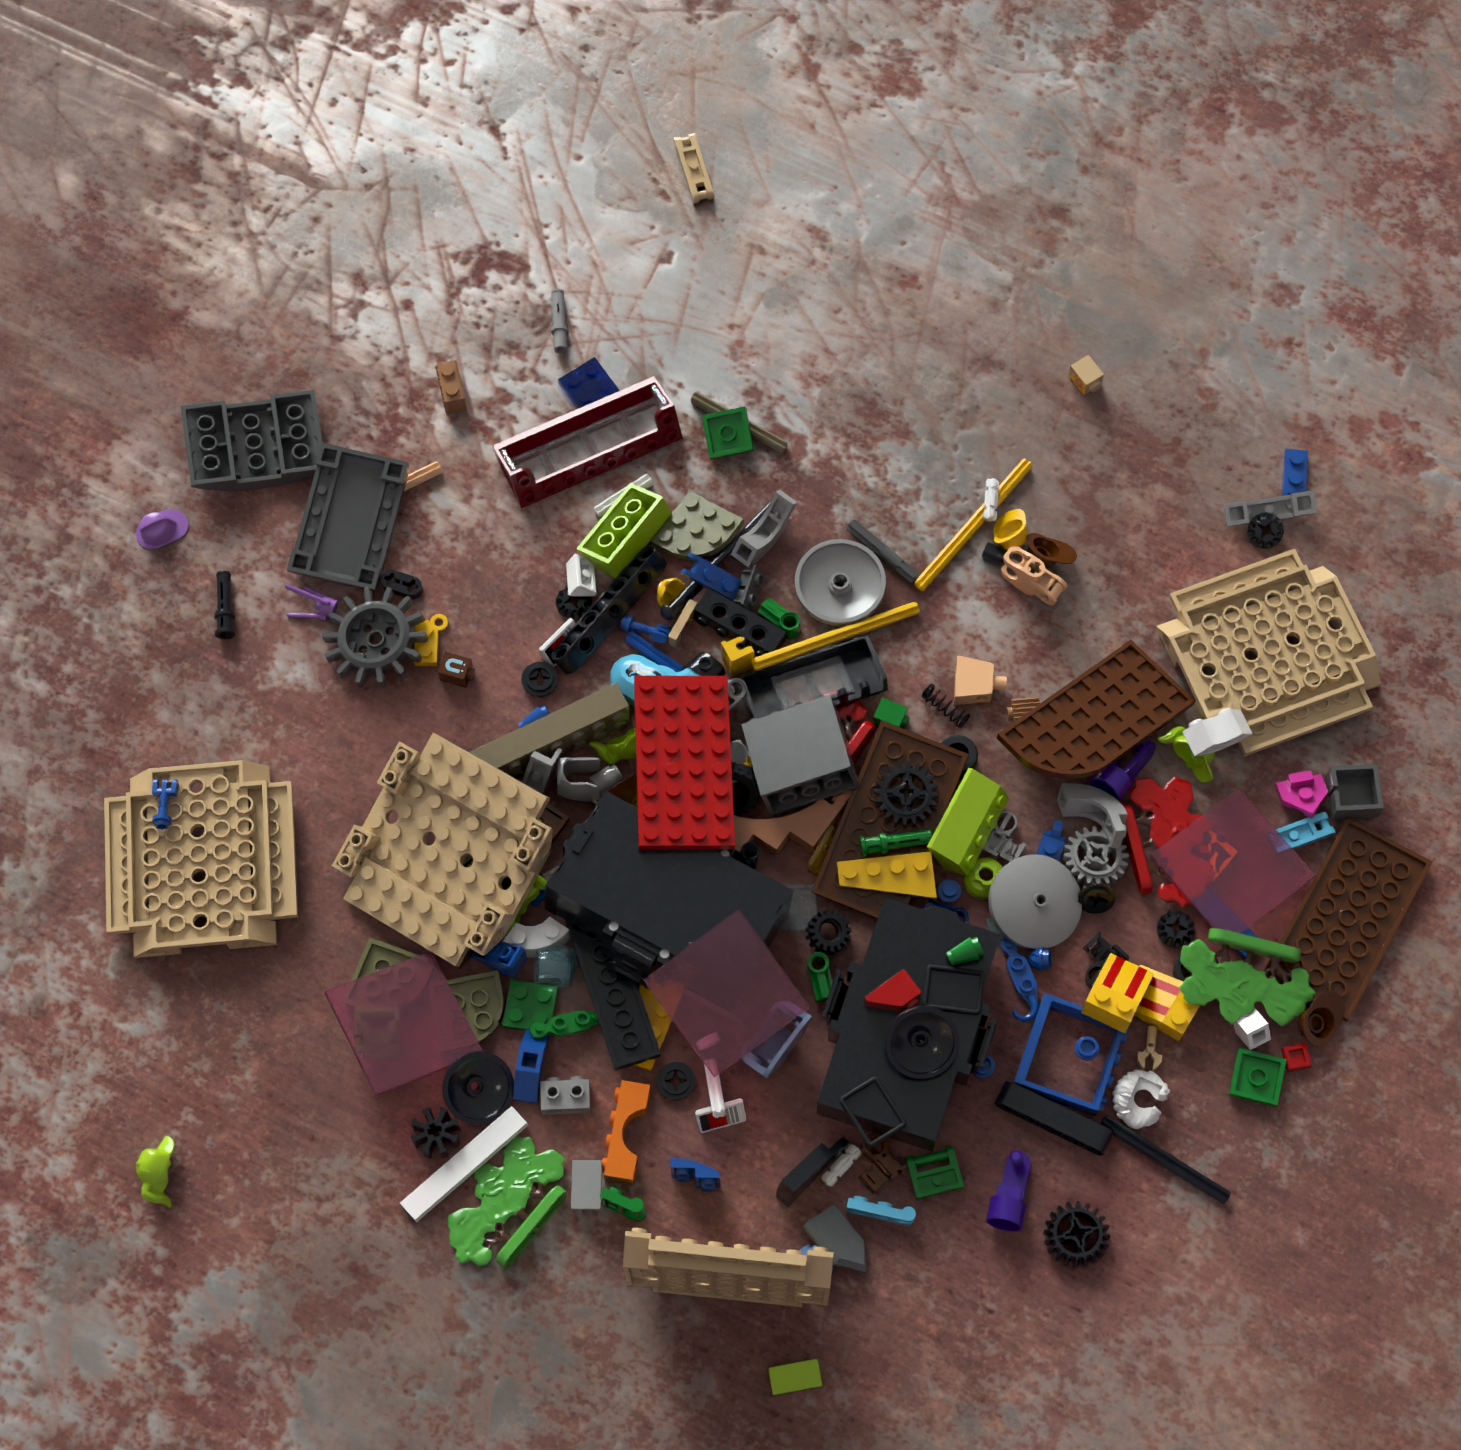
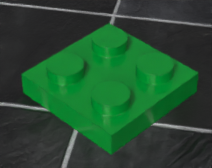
M745 406L702 415L710 460L754 451L747 408Z
M511 980L502 1027L526 1031V1029L530 1030L531 1025L535 1022L547 1024L554 1016L558 987Z
M1238 1048L1228 1096L1277 1107L1287 1059Z

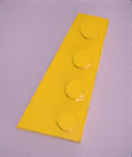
M931 852L837 862L839 886L937 899Z

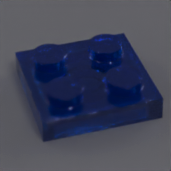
M595 357L558 379L559 385L577 409L619 391V388Z

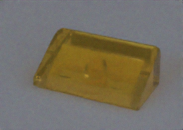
M831 825L828 826L808 862L807 870L815 876L819 874L836 829Z

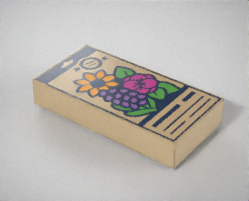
M691 599L687 602L668 635L670 646L677 649L694 619V608L697 602Z

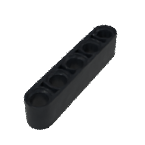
M1009 1081L1003 1083L994 1102L1000 1109L1099 1156L1104 1155L1113 1135V1132L1105 1126Z

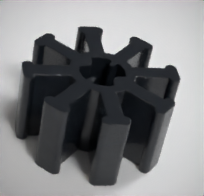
M427 1107L422 1112L425 1118L428 1119V1123L424 1124L414 1118L411 1123L413 1130L423 1133L416 1136L411 1135V1139L415 1148H419L420 1145L426 1143L425 1147L421 1149L424 1157L431 1159L434 1147L438 1146L440 1149L439 1154L444 1159L449 1156V1153L444 1148L443 1143L448 1142L458 1148L460 1144L458 1135L454 1136L449 1133L455 1130L460 1131L461 1128L455 1117L452 1121L445 1123L447 1118L450 1117L446 1108L440 1107L437 1120H433L431 1108ZM437 1129L439 1136L434 1137L432 1130Z

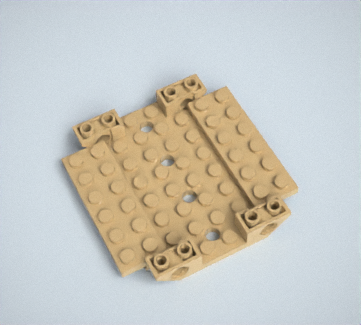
M1295 549L1170 593L1169 599L1178 618L1158 625L1156 629L1174 667L1180 666L1196 700L1193 708L1199 719L1205 720L1215 717L1221 710L1226 708L1241 710L1253 733L1251 736L1238 742L1244 757L1372 710L1373 705L1366 691L1381 686L1376 654L1337 576L1324 566L1309 571L1307 565L1302 564ZM1332 620L1337 621L1341 628L1337 630L1332 629L1328 622ZM1288 636H1295L1299 643L1292 645L1288 643L1286 638ZM1252 651L1256 654L1257 658L1255 660H1248L1244 653ZM1209 666L1213 668L1214 674L1211 676L1205 675L1202 668Z
M432 733L421 755L420 752L399 741L377 781L378 784L383 786L380 795L363 826L353 825L332 866L350 877L355 875L343 898L344 900L454 966L459 967L469 948L485 956L505 937L551 851L553 828L542 823V820L539 819L550 798L435 733ZM396 811L398 813V820L391 824L389 816L392 812ZM430 833H434L435 842L429 846L426 838ZM467 855H472L473 863L470 867L466 868L464 859ZM505 877L511 879V886L507 890L502 888V881Z
M238 760L149 768L130 778V792H127L126 796L104 798L106 932L108 935L134 933V958L182 954V948L227 944L229 949L277 945L276 921L273 920L298 917L292 781L271 783L270 766ZM172 779H177V797H169L167 815L172 818L171 824L167 829H157L154 827L152 819L154 815L158 814L159 797H153V780H159V788H162V780H168V788H171ZM195 783L203 784V789L198 793L191 792V787ZM197 827L204 828V834L200 837L192 836L193 830ZM202 871L206 873L203 881L195 882L193 880L197 872ZM206 917L207 923L203 927H196V919Z
M632 1228V1231H625L623 1269L627 1285L652 1287L653 1292L802 1307L803 1303L828 1306L834 1252H828L829 1249L825 1247H813V1250L807 1251V1255H802V1251L786 1250V1253L776 1252L775 1248L760 1247V1250L749 1249L750 1246L744 1244H734V1248L723 1247V1243L709 1241L708 1245L697 1244V1240L682 1239V1242L671 1241L670 1237L656 1236L655 1239H652V1234L647 1233L646 1229Z

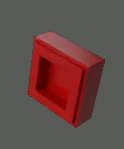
M1306 1043L1282 1047L1283 1058L1287 1059L1285 1065L1287 1073L1312 1067Z

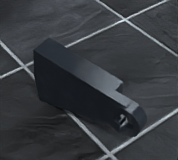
M842 1137L830 1149L823 1143L818 1145L781 1180L776 1191V1197L789 1207L832 1161H836L845 1152L851 1143Z

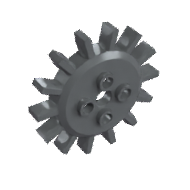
M368 587L364 588L365 603L359 606H355L353 600L348 596L343 598L346 608L350 611L345 617H341L336 613H329L328 617L332 623L339 626L338 632L322 633V638L326 643H338L339 647L324 655L329 663L342 657L345 658L346 661L336 671L341 679L346 677L355 668L358 670L355 678L358 687L363 688L369 673L376 674V680L380 687L383 688L386 687V671L394 668L397 675L402 679L407 677L404 667L400 664L405 657L415 662H421L420 654L416 650L410 649L412 642H428V637L425 632H412L411 627L425 621L422 612L415 613L409 617L404 615L413 605L409 596H406L397 606L392 605L394 599L392 588H386L382 601H374V595ZM367 628H372L369 633L365 632ZM389 630H394L393 634L387 635V632ZM373 636H382L380 643L371 644L370 641ZM362 649H368L366 653H361Z

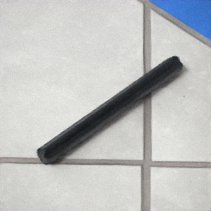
M1106 1115L1101 1121L1100 1125L1110 1129L1115 1137L1220 1203L1225 1204L1229 1199L1230 1191L1109 1115Z

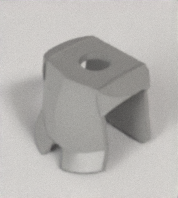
M594 757L559 758L557 768L558 797L574 801L592 802L597 805V801L600 800L597 785L588 782L571 783L565 777L571 773L594 775L600 770V759Z

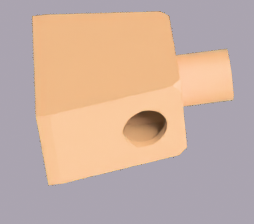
M957 656L954 705L990 702L993 690H1006L1007 677L993 676L994 664L990 662Z

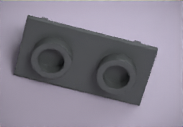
M754 564L753 568L746 567L742 571L739 587L745 589H738L733 599V602L753 612L754 607L757 605L758 594L764 584L765 576L756 564Z

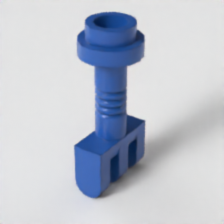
M632 615L624 616L620 626L625 633L635 630L651 635L650 640L660 643L667 641L668 635L672 630L671 627L662 624L653 627L636 622L635 617Z
M172 779L171 788H168V780H162V788H159V780H153V797H159L158 814L154 815L152 823L157 829H167L171 824L172 818L167 815L169 797H177V779Z

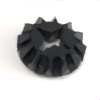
M1268 512L1257 514L1248 524V537L1259 548H1272L1282 540L1284 534L1283 522L1276 515ZM1271 522L1270 531L1273 535L1266 534L1261 539L1262 530L1257 525L1265 527Z
M566 585L563 590H559L556 598L557 610L566 618L579 619L592 606L591 596H574L575 599L579 598L577 600L578 608H576L573 603L568 604L570 596L568 595V585Z
M534 662L525 668L521 681L524 690L530 693L531 696L542 697L543 695H550L557 687L558 674L552 665L546 662ZM539 672H541L542 678L546 679L542 682L541 687H539L537 681H534L538 678Z
M1092 881L1091 885H1083V890L1078 892V902L1082 904V909L1092 914L1106 912L1116 901V894L1111 884L1105 885L1103 881L1099 884H1095ZM1097 893H1100V896H1098L1097 899H1095L1093 902L1092 896H1096Z
M1180 910L1168 911L1160 917L1157 923V934L1164 944L1179 948L1189 944L1195 934L1194 922L1190 919L1189 914H1184ZM1176 921H1178L1179 927L1183 931L1179 930L1176 937H1174V930L1169 926H1174Z
M672 1062L661 1068L657 1075V1087L666 1099L678 1101L687 1098L693 1092L695 1076L690 1067L681 1062ZM675 1072H677L679 1080L686 1081L678 1085L677 1091H675L673 1084L669 1083V1081L673 1080Z

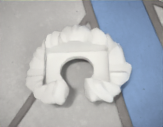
M1136 1069L1133 1072H1127V1075L1117 1080V1084L1114 1087L1115 1090L1112 1092L1114 1096L1112 1101L1115 1104L1113 1109L1117 1111L1116 1116L1123 1119L1124 1123L1132 1129L1150 1126L1158 1121L1161 1111L1156 1106L1147 1108L1137 1106L1134 1101V1095L1140 1090H1146L1156 1100L1165 1101L1170 1093V1089H1168L1167 1083H1164L1160 1076L1151 1070L1146 1072Z

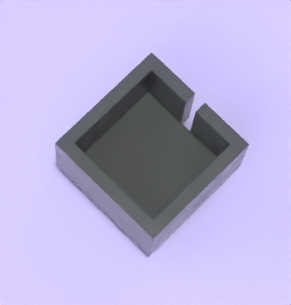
M1378 764L1331 766L1326 774L1328 796L1331 795L1329 799L1331 820L1347 819V817L1352 819L1379 817L1384 806Z

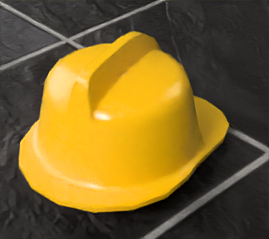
M1013 509L1006 512L994 525V541L1007 551L1010 547L1022 549V546L1026 543L1029 531L1026 526V515L1021 509Z

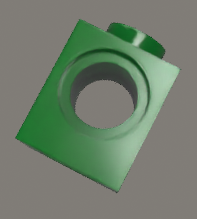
M882 697L874 714L873 724L879 727L882 720L906 729L910 719L907 716L908 707Z

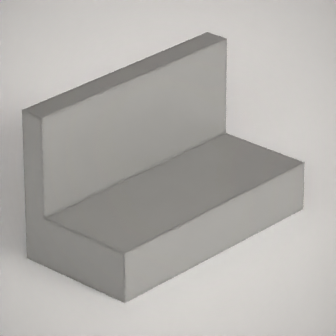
M558 748L552 758L534 751L530 757L522 783L544 794L552 781L562 749Z
M572 1160L571 1210L573 1214H583V1210H601L602 1160Z

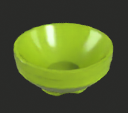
M991 858L977 859L976 865L971 870L969 876H963L967 892L976 899L989 900L991 884L996 874L1002 868V865ZM983 869H988L993 873V878L989 881H984L979 877V872Z

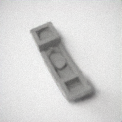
M1314 490L1279 497L1223 504L1227 527L1249 524L1254 516L1266 512L1276 515L1280 520L1317 513Z

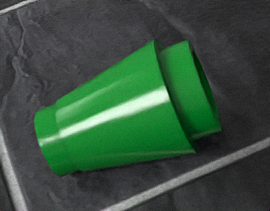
M977 936L972 939L971 937L967 938L946 952L952 966L978 960L980 956L984 955Z

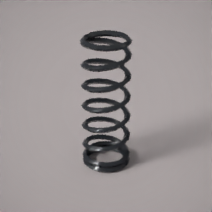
M933 683L929 684L921 694V698L925 699L926 702L932 700V707L938 705V711L944 710V716L950 715V721L957 720L956 726L961 728L968 721L970 713L965 715L959 724L958 722L965 710L952 720V716L959 705L946 715V711L953 700H950L945 707L939 709L947 695H944L939 702L933 705L936 696L941 690H938L933 697L927 700L935 689Z
M747 842L741 847L739 862L755 870L759 857V847L753 842Z

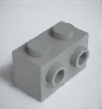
M574 1076L570 1080L550 1077L546 1078V1081H540L541 1112L543 1116L591 1113L589 1079H585L583 1076Z

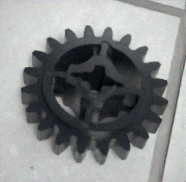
M907 761L906 767H902L901 763L897 762L896 770L889 765L888 771L890 774L881 772V777L884 781L876 780V785L881 788L874 790V794L880 796L875 799V804H883L879 808V813L887 811L885 815L886 820L893 816L894 825H896L901 819L904 827H906L908 820H911L913 826H916V818L925 822L924 813L931 816L932 810L929 807H937V803L932 799L939 798V793L933 792V790L938 788V784H931L935 776H926L928 772L927 767L919 771V763L914 768H911L910 761ZM903 777L900 785L889 788L893 781ZM912 777L920 781L925 790H920V788L914 786ZM906 785H908L910 793L907 803H905L904 794H902L906 789ZM888 797L897 800L901 804V810L895 808L888 800ZM919 799L924 800L921 806L910 811V807L914 802L919 801Z

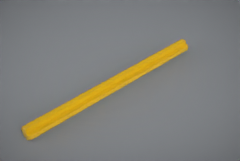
M1022 459L999 485V490L996 491L998 492V506L1032 469V463L1027 459ZM984 504L916 579L914 586L918 590L924 591L986 521L983 518L984 510L986 509Z
M911 602L874 615L858 623L849 624L755 657L751 660L754 670L759 671L917 615L920 612L917 603Z

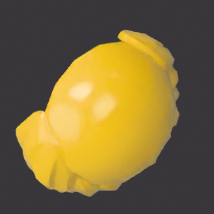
M669 578L660 582L657 589V602L660 607L662 605L668 606L686 588L685 583H681L682 581L677 578Z

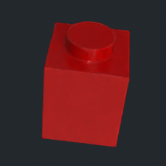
M903 969L865 996L864 1003L867 1007L901 1012L906 1008L909 1009L917 1006L920 1003L919 998H921L922 992Z

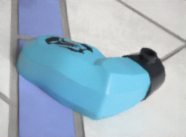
M700 652L684 667V670L677 673L669 667L655 664L644 656L630 654L621 657L614 663L610 672L609 686L617 683L627 703L634 707V676H724L726 670L718 660L705 652Z

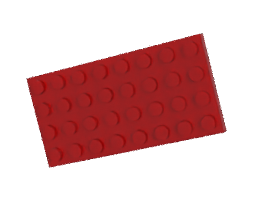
M634 676L639 850L734 849L735 833L727 676Z

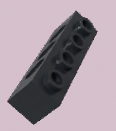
M710 588L706 590L694 608V618L697 623L704 627H711L723 638L728 637L733 640L737 637H744L745 641L738 643L737 646L742 649L752 646L757 657L781 649L786 641V631ZM722 613L725 616L723 618H716L714 615ZM736 624H741L744 626V628L735 629L733 626ZM755 635L764 637L762 640L753 639Z

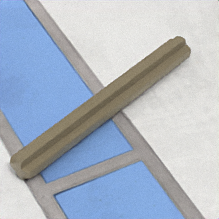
M695 392L691 397L693 405L710 414L730 410L699 392ZM749 421L751 436L779 453L785 452L788 447L787 441Z

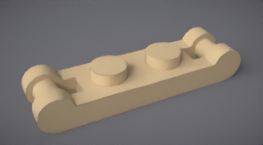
M695 133L688 134V137L680 138V136L673 138L693 204L699 203L700 200L706 198L707 200L714 199V192ZM704 186L705 190L697 191V188Z

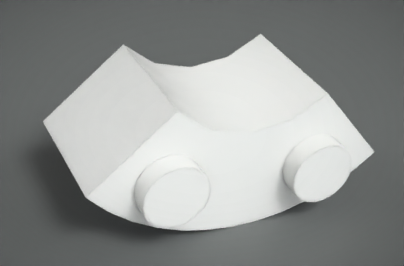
M1231 708L1223 709L1217 716L1209 719H1196L1188 724L1189 728L1182 731L1194 756H1202L1222 750L1253 734L1241 710Z
M549 917L543 923L536 926H524L516 923L502 942L522 946L526 951L527 957H541L561 948L570 939L568 928Z

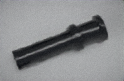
M219 571L216 573L218 610L214 614V618L217 620L215 637L225 640L235 637V630H233L235 614L231 610V573L229 571Z

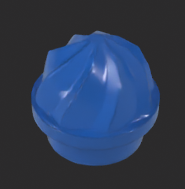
M1040 947L1031 952L1028 959L1033 968L1040 971L1051 968V950H1045L1044 947Z

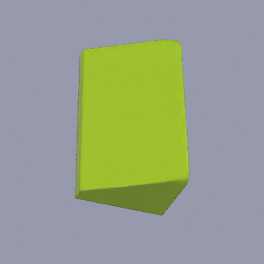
M818 1359L768 1368L773 1395L822 1386Z

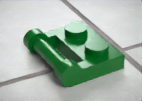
M953 1146L945 1147V1150L914 1158L913 1156L905 1157L916 1200L964 1188ZM946 1159L949 1161V1165L917 1173L916 1167Z
M605 1187L600 1194L603 1207L636 1222L644 1220L646 1214L644 1203L640 1198L628 1199L624 1197V1192L617 1188L611 1187L610 1190Z

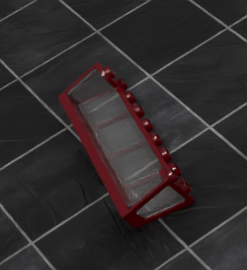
M653 376L493 445L498 464L519 506L524 508L683 439L675 406Z

